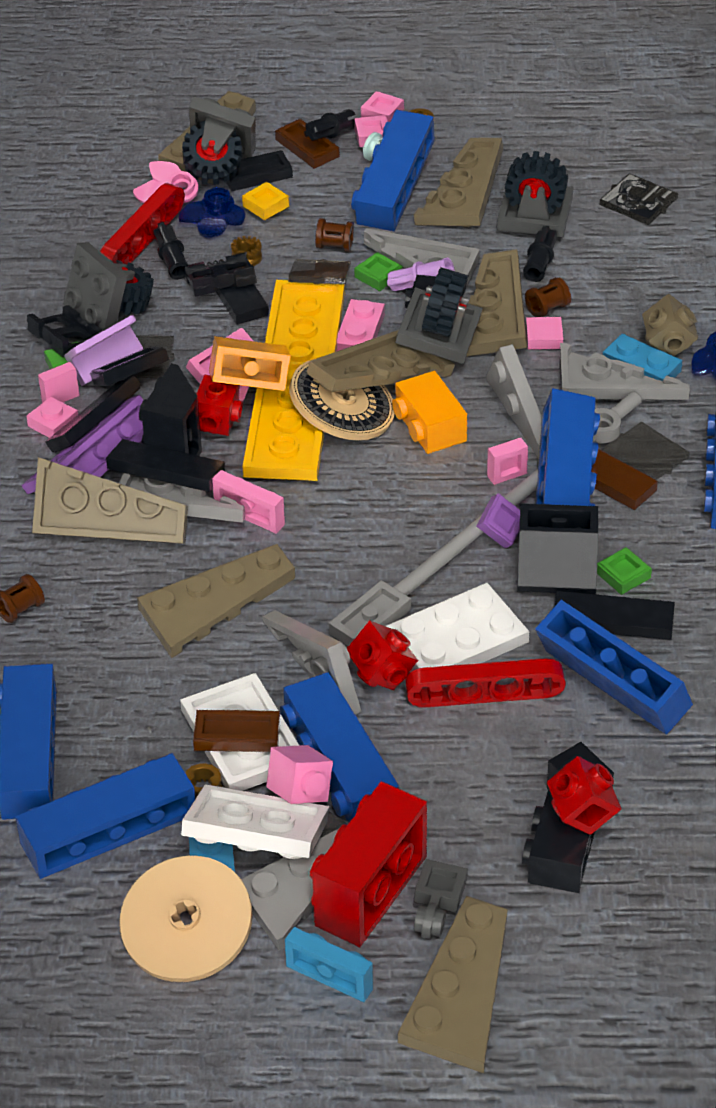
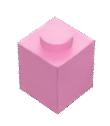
M309 745L271 747L266 788L290 804L328 802L333 761Z

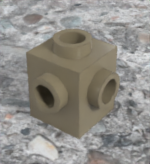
M669 293L642 314L647 333L645 339L649 346L675 357L683 350L688 349L698 339L695 327L697 320L694 313Z

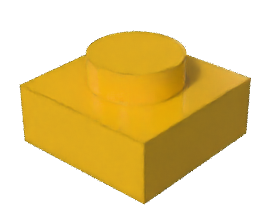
M265 182L242 195L243 207L265 221L289 207V196L270 183Z

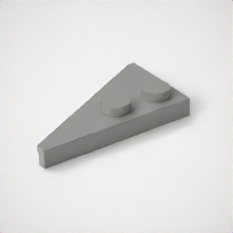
M366 228L364 231L365 245L402 265L404 268L412 267L418 261L425 264L444 258L451 259L455 272L468 275L467 285L479 262L480 249Z
M560 343L561 390L592 396L596 397V399L619 400L624 399L631 392H636L641 399L689 400L690 384L683 383L679 379L666 375L663 381L645 376L644 368L620 360H611L595 352L590 357L571 352L572 345Z
M513 344L500 347L486 375V379L505 407L508 415L511 416L539 459L542 425L541 413Z
M123 473L119 484L187 505V516L242 523L245 519L244 506L226 496H223L218 501L206 496V491Z
M276 610L262 616L264 624L278 641L288 638L298 649L292 652L293 658L309 677L312 678L329 672L354 714L362 712L348 667L350 655L341 641Z
M338 829L319 838L310 858L289 859L283 857L241 879L251 900L253 916L278 950L285 948V938L301 918L306 920L313 911L314 906L311 905L313 880L310 878V870L315 859L320 854L325 855L333 845Z

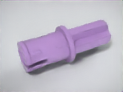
M449 258L425 264L418 261L412 267L389 272L387 285L394 292L413 288L416 275L437 276L440 267L455 271L454 265Z

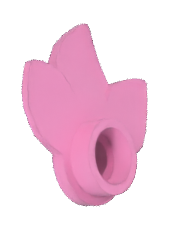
M154 161L149 163L153 180L133 190L134 196L144 204L162 184L169 183L185 188L184 203H187L197 196L199 186L197 180L190 173L181 171L176 164Z

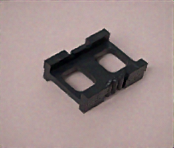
M246 253L226 256V261L220 259L219 262L215 260L213 264L208 262L205 265L204 262L184 266L186 281L192 285L194 296L215 293L216 287L218 289L226 288L234 283L237 288L256 284L255 269L248 261Z
M69 305L63 306L62 314L41 319L33 313L27 315L28 331L37 338H43L47 343L52 344L51 348L62 357L74 347L85 342L69 343L67 338L79 336L84 340H88L103 331L94 323L89 324L82 319L80 313ZM61 322L66 326L51 329L45 324Z

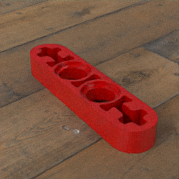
M169 183L162 184L103 245L100 252L109 260H112L113 263H116L117 260L123 261V264L128 265V262L132 263L155 238L153 230L158 227L157 224L160 222L169 224L180 212L185 199L184 190Z
M547 658L424 667L410 672L405 680L408 701L417 707L544 699L559 695L566 686L562 664L557 660ZM501 679H515V681L511 684H496V682ZM460 682H475V684L470 687H456V685Z

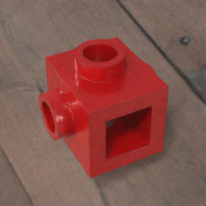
M204 374L196 393L198 397L200 431L229 436L233 423H239L242 416L243 401L239 400L240 385L212 382L211 376Z
M370 620L347 647L350 658L358 667L357 675L371 687L379 685L395 690L419 661L409 649L411 643L405 635L396 629H391Z
M577 756L547 781L553 797L552 806L561 817L562 822L589 835L622 810L612 787L614 784L613 777L599 763L593 764Z

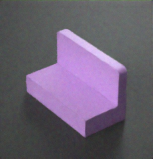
M133 314L79 344L64 355L67 362H71L76 368L77 379L81 386L92 381L90 376L92 370L143 349L130 327L131 324L137 321Z

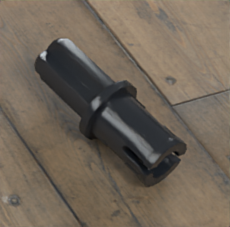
M350 109L336 114L331 112L325 113L320 119L308 122L305 125L306 131H304L305 137H310L312 141L325 137L335 138L340 132L354 129V119L348 120V117L356 114Z
M160 222L157 224L158 227L153 230L159 246L158 255L160 259L165 261L170 277L177 280L186 277L184 266L188 265L183 254L184 245L177 239L171 224Z
M543 226L542 230L538 231L534 243L530 244L527 250L528 260L523 272H525L524 277L529 281H541L545 276L547 265L554 258L553 247L557 239V232L551 230L549 226Z

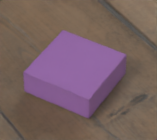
M498 493L491 497L476 527L502 547L508 548L513 545L519 533L520 510Z

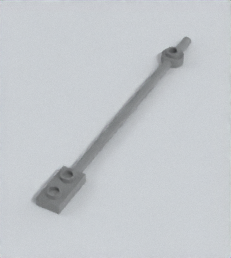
M631 392L611 409H595V413L600 414V422L596 435H593V442L606 444L619 437L621 419L641 403L639 394ZM538 469L506 494L504 498L514 506H517L537 489ZM481 516L394 587L382 580L329 622V634L349 646L369 620L383 626L398 621L411 610V598L408 595L484 533L476 527Z

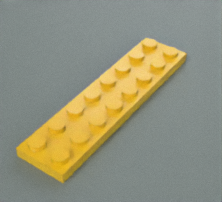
M276 280L265 343L285 345L291 355L285 391L256 388L242 466L243 477L318 480L325 432L312 425L299 413L292 402L289 386L294 372L300 365L337 351V338L345 297L344 282Z

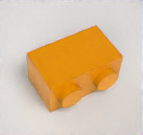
M214 336L209 374L212 382L285 391L291 355L285 345Z
M435 370L395 383L396 398L392 400L394 413L399 420L405 422L413 441L419 442L427 454L467 441V412Z

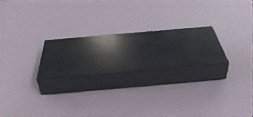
M135 375L115 383L45 442L49 449L56 453L73 446L136 393L140 386H142Z
M122 439L106 457L107 469L207 492H210L213 488L212 478L220 470L225 471L224 461Z
M556 591L554 607L560 600H563L612 634L672 640L675 602Z

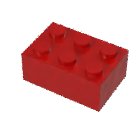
M383 781L379 783L371 795L366 794L361 799L356 815L348 825L343 824L338 829L333 845L325 855L320 854L311 867L310 878L313 880L311 905L314 906V922L316 927L359 948L363 945L427 857V801Z

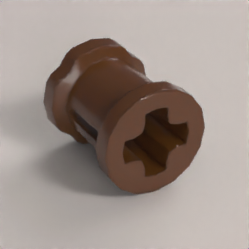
M319 218L316 229V248L333 246L344 248V251L350 252L354 239V222L348 221L346 224L326 222L325 218Z
M555 277L544 287L539 289L533 287L527 290L525 302L528 310L534 317H544L549 310L555 307L570 305L571 294L566 282L560 277Z
M25 574L20 577L19 583L5 591L0 590V616L6 622L12 623L17 620L18 614L32 606L39 607L44 604L43 591L31 575Z

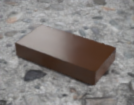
M298 119L275 130V140L314 169L340 157V148L326 137L312 141L310 137H305L304 131H306L305 125L307 123L302 119Z
M598 449L596 461L591 469V472L597 474L596 490L633 510L637 509L657 491V480Z
M196 710L193 738L194 751L271 752V747H278L280 711Z

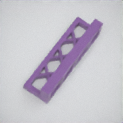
M137 395L126 400L73 446L63 449L50 461L101 477L109 470L107 469L106 457L122 439L138 443L142 441L143 424L139 420V409L143 402L142 397ZM37 472L21 485L27 494L35 492Z

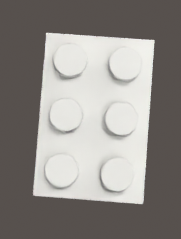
M488 583L386 625V627L398 630L410 641L409 649L419 660L412 668L413 671L424 667L483 663L529 643V630Z
M256 673L180 699L181 711L193 732L195 729L196 710L278 711ZM280 714L278 747L299 746ZM205 751L211 764L221 773V781L225 788L244 791L267 782L270 752Z
M205 784L182 819L181 835L193 837L198 842L206 844L221 842L237 845L238 848L245 851L266 850L277 852L289 859L310 858L328 822L329 806L314 803L290 804L280 797Z

